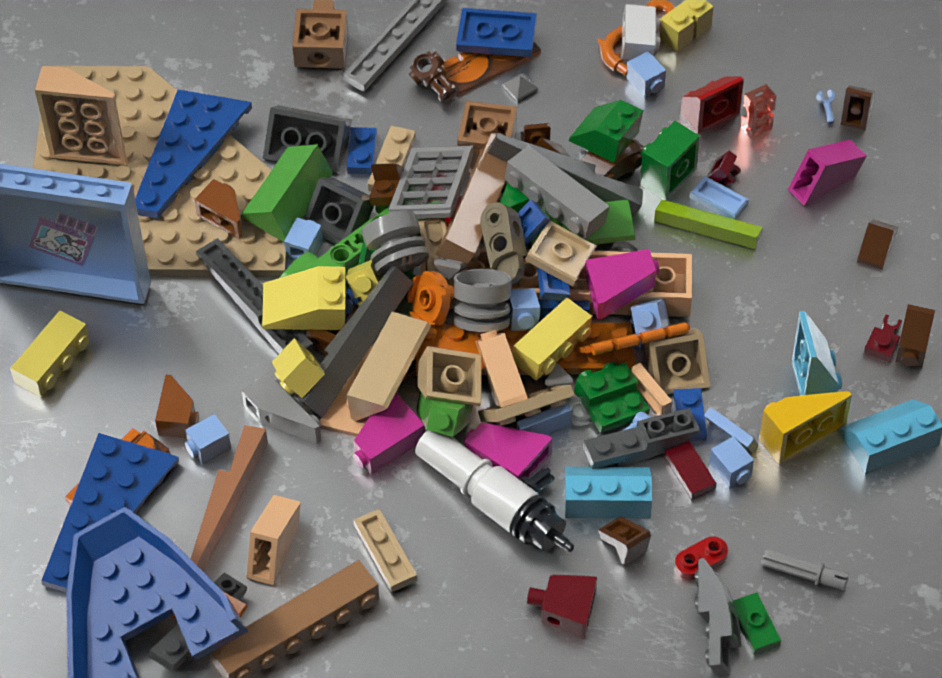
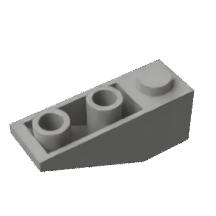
M267 373L242 390L244 407L261 424L316 444L321 441V424L313 414L309 415L304 410L298 398H292L280 385L281 381L279 379L275 380Z

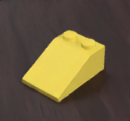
M318 266L263 283L262 329L341 330L345 325V267Z

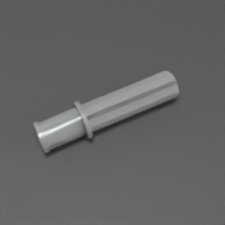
M766 550L762 559V565L814 581L817 586L820 583L844 591L846 588L845 584H847L849 573L825 567L824 563L818 565L772 550Z

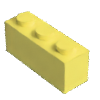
M566 298L513 346L512 356L516 366L536 381L544 373L546 375L549 374L560 358H566L579 341L583 342L588 338L591 333L592 316Z
M59 311L10 368L14 383L42 397L47 390H50L55 385L60 374L71 366L76 355L87 347L90 340L87 325Z

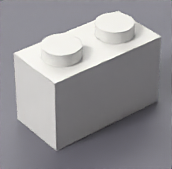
M625 5L622 20V59L632 60L647 51L652 56L654 52H659L660 37H657L656 33L659 32L660 18L656 17V7Z

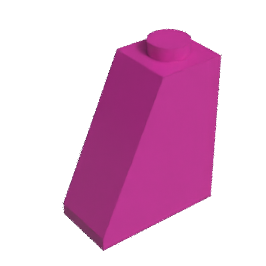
M851 140L808 149L788 190L804 206L809 205L855 177L867 155Z
M650 249L585 261V278L597 320L605 318L655 287L656 275H659L660 271L657 259H652Z
M395 393L388 408L371 415L354 439L355 453H353V457L361 468L365 467L370 474H373L417 446L420 438L425 433V426L401 397Z
M482 422L475 430L471 429L463 441L464 447L481 459H488L492 462L493 467L502 466L518 479L521 477L530 478L552 454V438L548 435Z

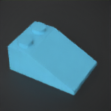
M805 311L799 312L792 361L801 395L838 392V389L842 388L840 373L835 372L836 357L834 350H829L827 339Z

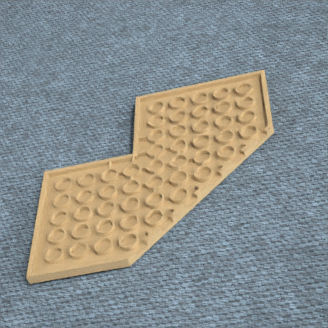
M49 66L69 68L115 94L128 162L127 165L50 158L40 117L33 169L132 183L136 198L177 90L149 66ZM230 134L224 137L223 144L205 165L194 172L192 180L187 185L184 184L176 193L177 197L158 219L138 215L150 276H213L197 257L196 251L217 238L254 276L281 277L286 271L287 255L284 242L242 217H240L242 236L238 239L197 216L194 199L213 179L226 183L235 190L239 216H241L244 209L272 171Z

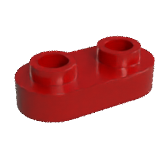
M712 536L682 550L675 558L674 568L676 574L685 580L695 579V572L699 570V559L703 558L713 569L723 565L728 556L726 542L719 537ZM715 547V548H717L718 550H717V551H712V550H710L709 548ZM692 560L694 563L688 564L685 561Z

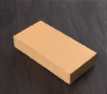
M641 363L633 366L632 373L638 381L637 390L657 416L671 413L672 400Z

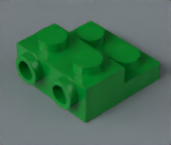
M615 361L609 362L603 366L602 370L594 373L592 370H586L576 380L574 393L600 433L633 422L634 417L639 412H644L648 415L650 412V408L637 390L638 381L625 362L617 364Z

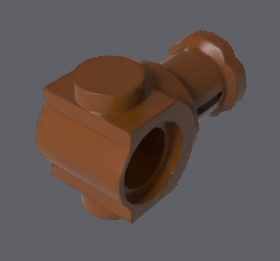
M428 51L414 59L413 65L410 66L412 71L408 75L417 85L422 83L426 88L433 89L439 96L438 99L441 103L448 102L456 96L459 88L455 84L452 85L446 78L447 72L442 67L445 62L436 51L433 54ZM426 65H432L429 71L422 72Z

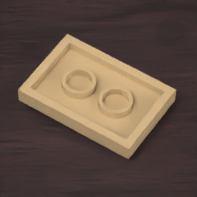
M571 385L550 386L527 394L528 399L502 408L494 405L478 411L481 422L505 425L516 421L515 416L525 415L527 417L542 412L541 408L549 406L554 408L567 403L566 398L574 396Z

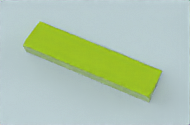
M663 199L656 207L654 215L655 222L756 249L763 230L761 226Z

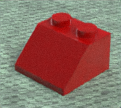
M725 76L716 81H711L706 86L695 91L688 92L685 96H682L681 115L698 134L740 114L744 79L741 76Z

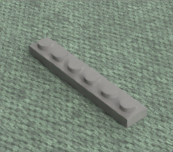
M411 0L343 74L344 82L365 92L447 0Z

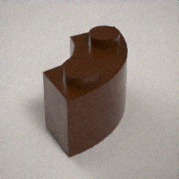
M634 138L615 163L590 151L581 160L596 165L595 174L617 180L628 172H634L642 165L641 153L644 146Z

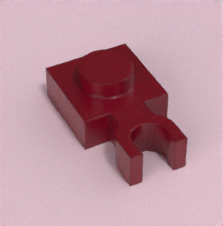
M885 315L882 329L874 327L865 346L864 353L890 363L900 340V336L896 334L901 328L902 320L899 319L896 325L891 326L888 324L889 315Z

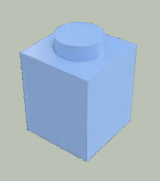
M649 51L627 62L626 79L644 98L652 93L659 92L665 87L666 69Z
M296 218L284 241L287 258L296 260L306 252H313L316 255L323 242L321 225L312 220Z
M535 288L511 289V297L507 300L511 305V311L509 312L511 315V331L532 330L539 323L540 305Z
M665 299L642 302L631 307L636 334L657 328L664 329L670 325Z
M215 414L186 429V449L192 457L197 456L202 464L231 449L229 433Z
M734 436L711 449L709 465L729 488L737 483L743 484L751 477L754 459Z

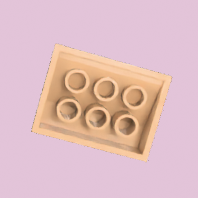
M42 66L35 93L50 158L127 165V155L115 94L69 68Z

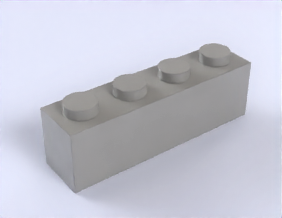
M529 145L507 162L504 179L512 187L526 195L529 200L535 201L551 217L556 218L567 226L572 233L586 240L606 223L610 206Z

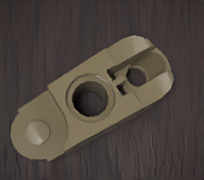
M498 202L491 203L485 207L480 217L490 268L509 274L512 284H516L523 276V271H525L523 259L527 257L521 218L512 208Z

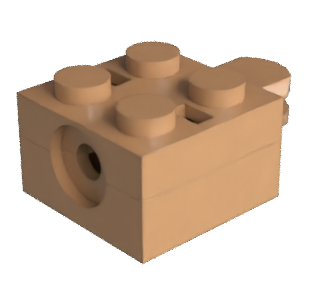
M315 0L312 4V9H296L292 45L294 67L345 68L348 38L347 10H336L333 0Z
M473 101L465 102L457 146H474V156L468 170L470 175L491 133L495 135L499 133L515 139L517 107Z

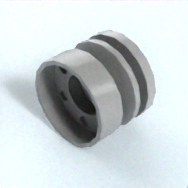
M404 210L390 213L371 221L362 228L361 234L366 248L375 251L370 259L375 264L374 270L378 276H384L393 265L402 272H406L429 259L430 253L428 248L424 247L426 243L424 238L416 236L420 232V226L413 211Z
M472 269L457 273L454 276V297L458 299L454 303V311L456 312L454 314V325L461 329L475 332L498 331L507 328L511 324V315L509 313L511 305L506 301L511 297V276L505 272L491 269Z

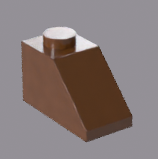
M851 85L848 86L845 92L840 125L866 130L873 107L875 91Z
M908 304L895 362L903 363L907 366L923 367L935 310Z

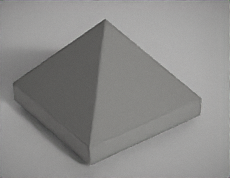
M524 73L502 84L517 102L538 91L537 86Z
M447 258L434 260V265L447 282L467 266L465 262Z
M556 363L554 369L544 377L543 383L546 386L569 385L573 383V378Z

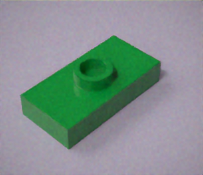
M758 592L733 600L740 629L753 655L781 645V639Z

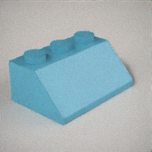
M912 399L839 427V432L866 474L940 445L942 423L929 404Z
M565 467V518H618L622 516L624 518L651 519L652 476L650 467H599L592 469V467Z

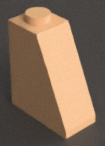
M496 330L480 334L481 339L475 342L478 352L481 354V361L495 405L502 408L528 399L505 334H497Z
M273 495L250 531L247 579L274 586L299 525L300 501Z

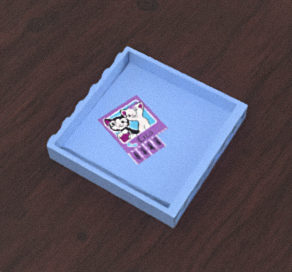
M0 164V283L144 304L151 280L132 183Z

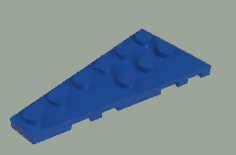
M178 89L135 198L138 215L158 219L177 197L176 193L184 184L187 185L192 180L194 172L198 168L201 169L223 144L224 137L230 130H235L242 116L252 110V102Z
M98 433L42 577L41 584L67 593L73 535L124 506L136 514L146 502V498L162 483L171 468L173 469L177 465L179 457Z

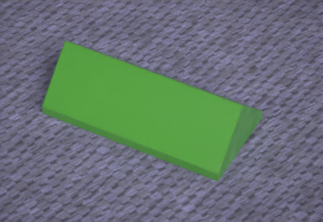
M318 144L287 147L240 217L284 242L296 218H304L319 178H330L333 174Z
M629 201L605 202L610 206L606 223L586 239L592 244L635 240ZM542 209L550 221L570 231L567 226L556 218L551 217L547 211ZM542 230L528 244L530 249L536 242Z

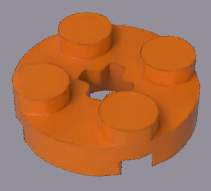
M424 271L422 275H416L412 279L414 283L408 290L407 300L412 303L413 311L409 312L413 318L426 321L431 326H440L445 323L450 301L454 297V289L452 285H448L442 274L435 271Z

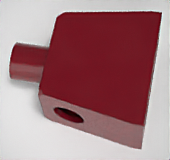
M553 574L549 576L546 590L529 588L527 605L542 607V624L586 639L597 591V577Z

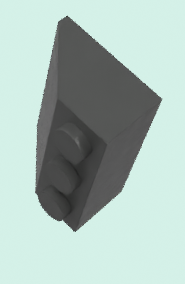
M279 105L270 107L263 159L278 161L287 147L318 144L331 171L338 173L348 147L352 119Z

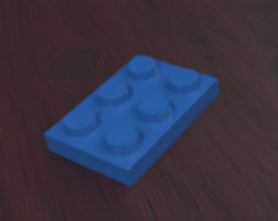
M462 8L456 51L532 57L537 13Z

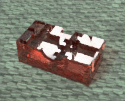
M767 84L744 95L743 106L746 109L747 117L745 115L742 116L741 128L750 139L771 130L773 127L774 115L771 111L775 110L776 94ZM760 92H763V93H764V94H761V95H759V96H757V97L755 96L756 94H758V93H760Z

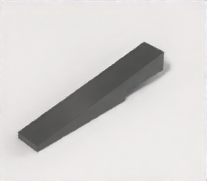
M497 133L488 147V154L508 162L529 145L602 201L628 200L632 218L642 206L643 189L595 174L596 165L499 133Z
M218 238L196 251L197 257L279 354L295 338L315 356L313 343L301 330L262 329L263 285Z
M393 265L325 349L328 355L320 364L325 375L303 398L298 394L295 397L312 412L323 417L383 329L391 312L395 311L414 282Z

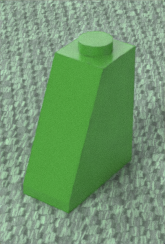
M420 391L416 410L426 430L454 437L470 423L474 405L427 399Z

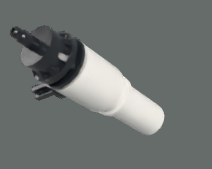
M429 430L423 434L417 443L416 455L460 487L461 493L466 497H471L472 504L526 545H536L541 550L547 551L556 544L568 552L573 551L574 544L562 535L566 527V521L557 515L553 504L547 502L545 497L540 496V491L555 479L549 468H542L531 478L521 477L518 479L502 466L493 467L491 461L481 459L451 436Z

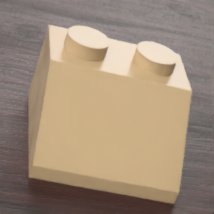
M697 328L689 329L687 334L670 338L665 335V339L644 343L649 374L666 394H673L675 389L711 387L704 336Z
M427 346L418 361V388L427 399L480 406L481 354Z

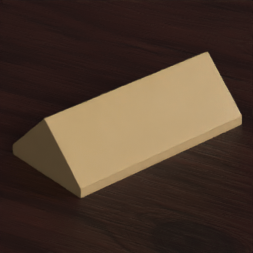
M391 312L347 393L350 417L353 421H358L388 408L431 324L423 320Z

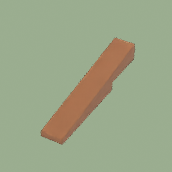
M244 425L230 472L218 470L191 556V560L202 571H204L268 445L267 433L264 428Z

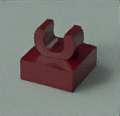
M730 150L715 160L707 177L715 182L722 180L727 186L734 184L736 179L730 174L735 177L741 172V169L734 165L737 156Z

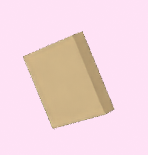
M549 221L527 254L525 261L573 286L585 267V261L592 256L596 245Z

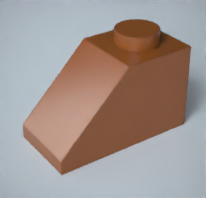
M213 179L194 199L197 216L240 239L242 230L235 190L230 185Z
M166 374L155 418L158 436L187 438L186 429L199 423V412H195L192 398L173 376Z

